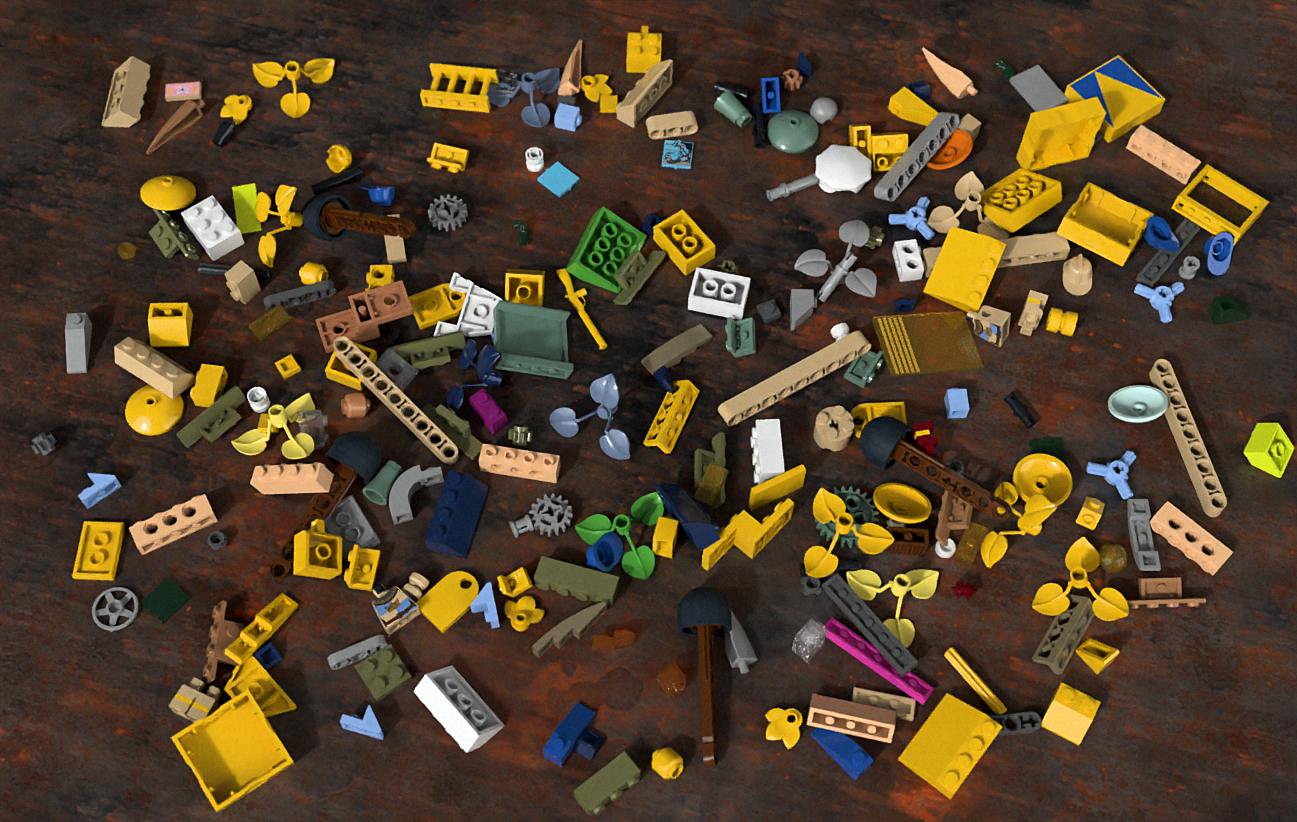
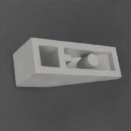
M70 313L66 316L65 341L68 374L87 373L92 323L86 313Z

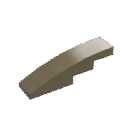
M699 324L651 352L641 360V363L654 375L662 366L669 368L680 363L681 358L694 353L697 347L710 342L713 336Z
M603 601L583 609L559 623L532 646L533 654L540 658L553 644L560 649L572 635L580 640L607 612V604Z

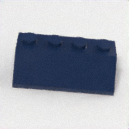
M453 470L448 471L425 538L427 550L466 559L489 489L488 486L469 474Z
M653 483L667 512L672 518L679 521L678 525L700 552L721 539L717 533L720 530L714 520L710 521L709 514L705 509L702 510L701 505L696 499L693 500L694 498L688 489L684 490L679 484Z

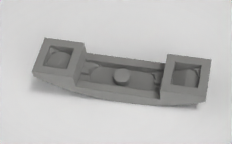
M1128 499V528L1136 564L1140 571H1160L1158 551L1154 549L1149 522L1151 518L1148 499Z

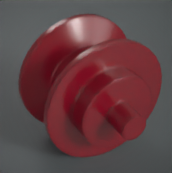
M960 579L959 583H956V586L951 588V590L955 591L957 599L965 596L967 601L977 591L973 589L970 580L967 584H963Z

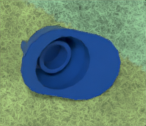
M377 184L359 185L360 188L368 190L371 201L378 206H390L392 200H394L395 188L398 187Z
M1158 216L1150 217L1147 220V227L1144 231L1146 242L1157 249L1163 248L1169 252L1177 251L1179 249V242L1167 222Z
M1228 232L1212 235L1204 245L1207 266L1214 275L1225 273L1230 264L1234 238Z
M614 532L603 534L594 544L588 547L585 565L591 566L595 570L609 572L623 555V543L620 537Z

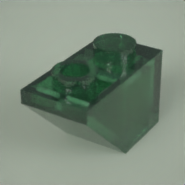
M1233 295L1215 298L1208 309L1214 325L1250 319L1244 302Z

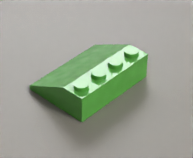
M602 206L591 218L565 270L580 280L619 293L622 287L614 277V274L634 250L640 251L647 235Z

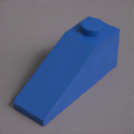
M576 703L543 748L544 757L563 767L574 749L576 740L587 728L595 712Z
M817 727L810 734L854 781L871 767L873 759L844 733Z

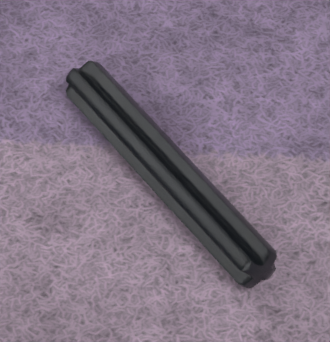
M200 263L198 269L201 274L225 276L224 274L233 266ZM252 268L257 279L270 280V269Z

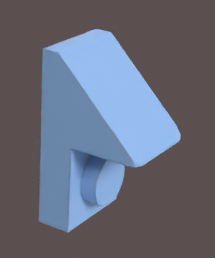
M87 473L94 485L84 489L78 497L86 508L89 509L122 486L114 475Z
M491 582L486 583L470 607L472 613L484 611L486 623L491 622L493 629L500 627Z
M370 705L367 707L363 720L356 714L342 715L340 724L344 729L383 740V732Z

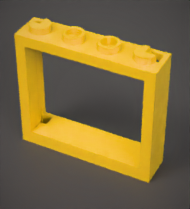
M1207 164L1178 195L1171 208L1213 235L1221 232L1232 234L1235 236V246L1259 218L1269 201ZM1201 181H1204L1250 209L1253 213L1239 228L1188 195Z

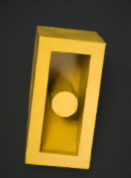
M867 123L849 124L850 146L855 147L871 160V126Z

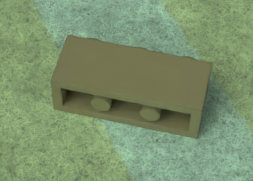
M623 751L573 791L574 797L589 816L594 813L598 815L606 808L605 804L610 800H617L623 794L622 791L628 786L631 788L639 782L640 770L626 752Z

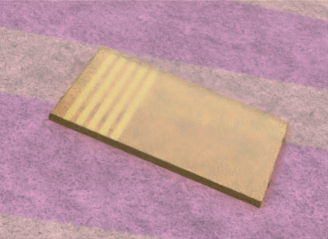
M963 311L872 317V322L891 376L979 370L984 368Z

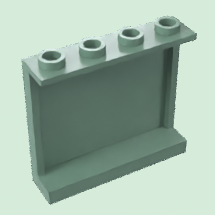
M499 300L493 309L494 349L501 353V356L495 362V369L567 379L574 370L573 364L568 363L566 320L570 316V312L561 309H549L543 306H532L526 303L520 304L508 300Z

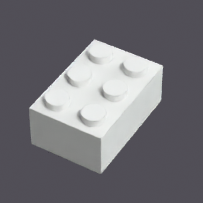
M213 195L181 212L186 226L212 261L245 244L240 230Z
M696 267L688 298V310L742 320L751 278Z
M756 420L755 427H752L750 444L751 448H753L752 465H755L753 473L754 483L759 485L784 473L785 469L780 420Z

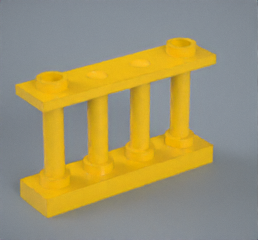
M430 63V70L434 78L430 90H421L420 97L423 106L490 112L491 106L487 92L490 83L498 84L499 82L495 69ZM441 78L450 79L446 92L437 91ZM457 80H467L462 94L453 93ZM474 81L483 82L480 95L470 94Z

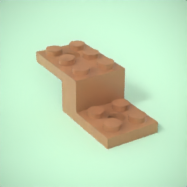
M400 280L348 296L351 309L315 319L325 351L330 353L334 351L333 344L338 337H347L350 341L357 344L381 337L378 329L379 324L412 315L414 312L403 281ZM387 300L395 301L392 305L385 304ZM337 328L344 329L340 334L334 333Z

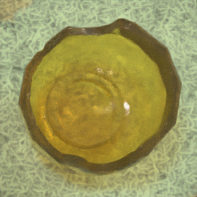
M1106 543L1097 549L1100 556L1099 567L1108 573H1117L1126 567L1128 556L1120 544Z

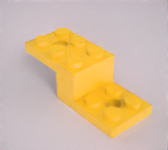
M789 498L784 503L781 501L775 507V512L771 516L767 515L761 523L745 510L740 514L736 513L730 519V524L726 528L722 527L717 532L721 539L703 550L702 567L708 571L733 545L753 559L791 520L794 502Z

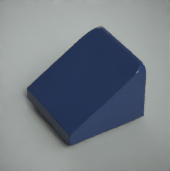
M800 52L798 55L797 71H799V76L810 77L812 66L805 55Z
M924 80L908 84L909 90L921 100L930 98V86Z
M652 212L645 217L640 230L653 235V227L664 220Z
M916 299L894 300L895 312L913 311Z
M662 366L654 373V376L664 389L669 393H673V377L667 368Z
M271 641L262 645L253 654L265 670L283 659Z
M586 728L576 740L574 751L591 760L604 741V737Z

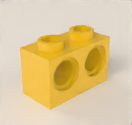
M370 265V272L366 274L369 287L365 288V291L394 283L393 265ZM387 300L385 304L392 305L393 300Z
M659 516L653 536V554L672 558L678 537L679 521L669 516Z

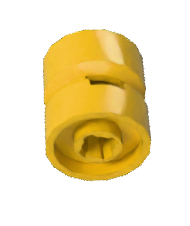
M1051 307L1045 330L1054 333L1059 330L1061 334L1072 337L1078 313L1071 311L1063 313L1062 309Z

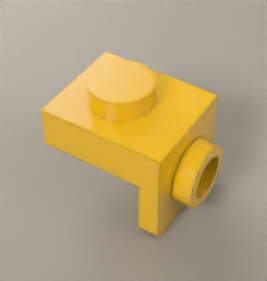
M1086 496L1076 523L1094 530L1102 516L1105 504L1096 498Z
M524 567L506 577L503 575L497 577L501 593L513 598L533 586Z

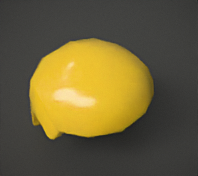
M334 144L327 151L330 153V156L326 162L335 173H341V171L351 166L352 155L344 145Z

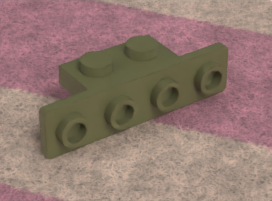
M152 208L160 221L151 229L149 234L164 256L171 259L181 249L187 258L198 261L197 250L188 242V237L181 232L179 224L170 216V211Z
M634 250L614 274V277L623 288L613 300L615 304L627 305L632 301L634 295L642 288V285L652 275V272L662 263L663 258L666 256L665 251H652L646 260L639 250Z
M457 331L391 346L389 351L393 364L412 361L413 369L417 370L451 362L449 352L463 349L466 343L463 331Z
M235 385L176 435L187 448L202 436L212 443L241 419V416L235 409L246 401V397L240 388Z
M427 403L421 409L457 446L458 450L471 460H474L481 453L483 443L471 435L469 422L464 418L460 419L451 408H446L442 404L435 408L432 404Z
M720 432L712 438V452L699 448L695 451L694 487L711 491V508L713 509L723 504L726 499V493L724 492L726 481V440L724 432Z

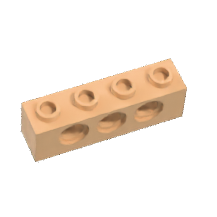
M490 444L482 445L479 457L480 471L557 483L561 467L559 455Z
M203 494L195 496L183 504H177L170 510L157 513L145 521H139L134 526L129 527L138 550L144 555L218 522L209 500ZM196 512L193 516L189 517V514ZM158 529L155 533L150 534L153 530Z
M1168 501L1150 521V526L1154 532L1161 534L1172 546L1180 549L1187 558L1194 560L1205 572L1214 575L1233 553V551Z

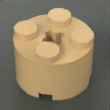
M839 405L823 409L817 415L813 434L815 442L821 448L831 449V451L844 449L848 446L853 434V417Z

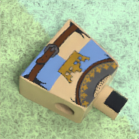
M986 305L982 306L978 313L973 310H969L966 320L974 323V333L994 345L1001 347L1009 335L1011 313Z
M380 584L373 589V593L377 598L373 600L372 605L388 636L421 614L418 605L397 586H393L387 591L384 585Z

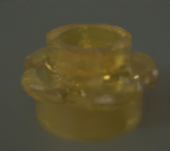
M124 242L119 246L118 254L122 259H130L135 256L137 249L130 242Z

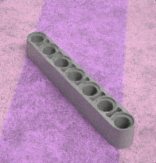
M940 112L876 185L874 189L876 198L894 201L958 127L960 122L958 114Z

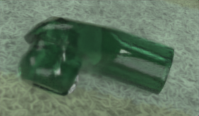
M1000 60L996 61L994 67L1001 70L1005 80H1010L1014 76L1012 66Z
M522 219L514 220L513 227L514 229H519L518 244L526 246L528 239L526 223Z

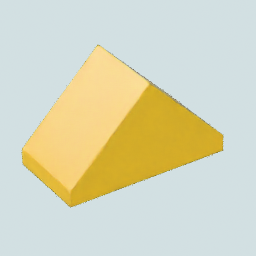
M1091 638L1075 649L1076 653L1097 675L1109 666L1119 654L1118 649Z

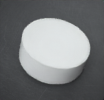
M948 538L947 546H942L939 541H937L935 546L936 553L942 558H950L956 550V544L950 538Z

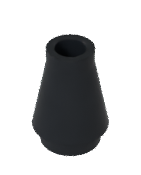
M224 120L223 123L219 124L212 141L213 144L221 148L235 134L236 127Z

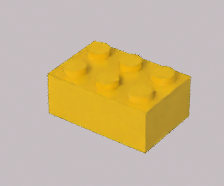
M683 209L653 227V240L665 251L685 276L695 271L696 267L699 268L715 258L716 246Z

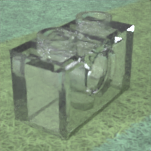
M389 348L375 363L402 392L411 384L419 372ZM389 370H397L398 375H392Z
M811 618L795 635L792 650L806 663L823 647L827 635L825 626Z

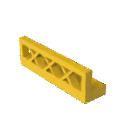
M689 380L673 381L674 392L669 393L667 391L643 442L645 446H658L665 454L672 452L700 392Z

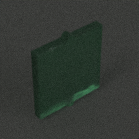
M1044 438L1042 440L1029 441L1032 454L1041 453L1054 456L1068 468L1061 438Z
M166 577L140 603L149 610L151 616L154 615L164 624L190 600V597L181 590L180 585H175Z

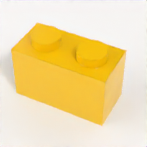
M201 365L200 370L196 373L195 386L190 391V397L193 399L195 406L209 407L222 397L228 374L223 366Z

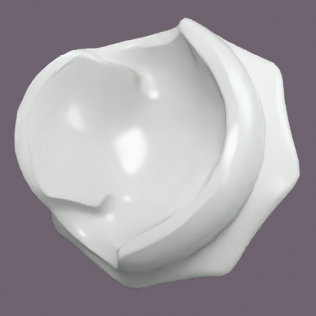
M831 145L816 157L815 175L818 177L819 186L825 192L833 193L835 191L849 190L857 194L865 183L871 179L872 163L869 158L853 146Z

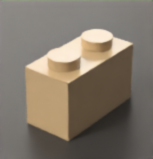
M242 260L224 274L227 280L226 284L231 289L230 294L236 301L240 300L246 304L261 291L254 270Z

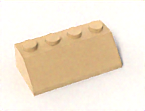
M131 56L114 71L102 126L130 127L140 120V109L144 104L143 96L147 91L146 83L150 78V65Z
M672 60L655 63L651 69L649 68L646 71L645 76L637 81L634 89L630 90L626 98L618 103L616 107L618 120L633 128L636 127L672 84Z
M127 337L114 346L116 364L171 399H174L196 383V375L143 341Z

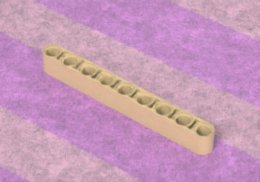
M855 331L725 401L719 406L718 412L728 426H734L864 355L870 350L871 344L861 331Z
M341 336L336 338L333 344L335 355L444 464L453 465L458 460L457 446L347 337ZM341 345L347 346L345 350H339L338 348ZM355 358L361 360L359 363L356 364L351 362ZM368 371L374 373L371 377H367L364 374ZM382 384L387 386L385 390H379L377 387ZM393 398H399L401 400L398 403L391 402ZM407 411L414 412L411 417L405 416L404 413ZM420 424L427 426L425 430H419L417 427ZM437 437L441 441L435 444L431 442V439ZM447 451L454 452V456L447 457L444 455V453Z
M1159 359L1151 368L1149 377L1153 387L1164 392L1168 398V407L1164 414L1202 508L1208 516L1217 517L1227 506L1226 496L1169 361Z

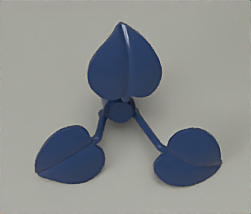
M469 339L459 357L460 368L466 370L470 364L476 367L477 375L482 383L460 384L459 387L453 386L447 395L445 406L446 408H451L455 414L458 412L464 399L463 388H486L487 385L498 387L501 384L502 373L490 369L501 356V353L495 350L493 346L485 345L478 356L479 364L473 361L477 354L475 341Z

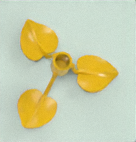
M327 58L311 60L305 64L304 71L295 61L288 62L285 65L284 71L282 66L276 62L253 63V72L257 81L262 86L269 88L277 86L278 81H282L285 75H287V78L292 80L294 94L288 93L282 97L281 108L289 116L300 118L307 113L310 107L308 95L306 93L297 94L296 80L300 78V72L305 77H310L314 83H325L332 77L335 61L334 59Z
M280 185L278 187L275 202L279 212L269 209L271 199L267 193L260 192L257 195L255 205L257 220L265 222L269 213L281 216V223L285 225V227L267 232L266 236H262L260 239L259 255L263 263L268 267H273L276 252V240L272 234L291 230V226L300 227L303 223V216L300 212L289 211L297 190L296 187Z
M1002 482L993 494L995 498L999 497L1010 506L1018 499L1017 489L1009 482ZM1035 494L1030 497L1025 504L1026 513L1023 515L1011 506L1012 512L1020 517L1017 523L1020 531H1001L999 534L991 531L988 533L981 545V556L985 565L991 568L1006 553L1008 541L1003 535L1021 534L1024 536L1026 533L1033 536L1038 535L1042 528L1041 523L1056 510L1057 506L1041 494ZM997 507L999 514L1006 512L1002 507Z
M821 488L813 502V514L823 524L829 523L831 520L836 523V534L828 551L822 546H814L807 550L804 556L806 574L811 577L820 578L826 577L836 570L838 558L830 553L840 534H847L852 530L855 536L859 537V548L863 552L873 555L884 551L895 539L887 530L874 523L862 524L858 533L856 525L853 524V517L845 512L846 505L840 497Z
M1085 537L1077 540L1067 552L1065 563L1068 570L1071 571V581L1068 582L1066 591L1063 592L1062 587L1058 584L1047 583L1037 591L1032 603V608L1041 614L1059 615L1064 613L1070 606V601L1066 595L1070 592L1071 587L1084 588L1086 586L1096 598L1092 604V609L1099 619L1113 621L1129 615L1128 603L1119 591L1113 588H1104L1101 590L1100 595H1097L1090 582H1088L1087 572H1092L1099 566L1100 556Z

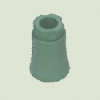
M731 90L724 92L714 104V109L721 112L741 128L747 126L752 120V115L749 114V111L739 102Z
M389 460L370 483L363 488L364 495L378 505H386L393 484L403 472L402 467L394 461Z

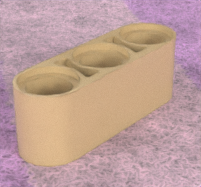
M692 111L656 115L646 120L648 134L651 139L690 135L698 131L695 113Z

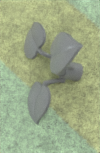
M848 221L841 225L839 237L842 241L849 243L846 254L850 251L852 244L862 247L867 243L869 229L863 221ZM811 249L804 252L798 258L794 269L809 276L819 277L827 272L828 267L830 274L834 272L836 267L833 269L830 261L826 260V254L823 251ZM859 268L855 273L850 271L838 283H846L850 290L860 295L875 297L877 279L875 274L869 269Z

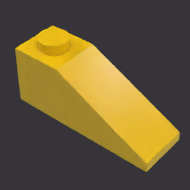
M903 87L890 97L888 109L901 119L928 126L939 114L906 87Z

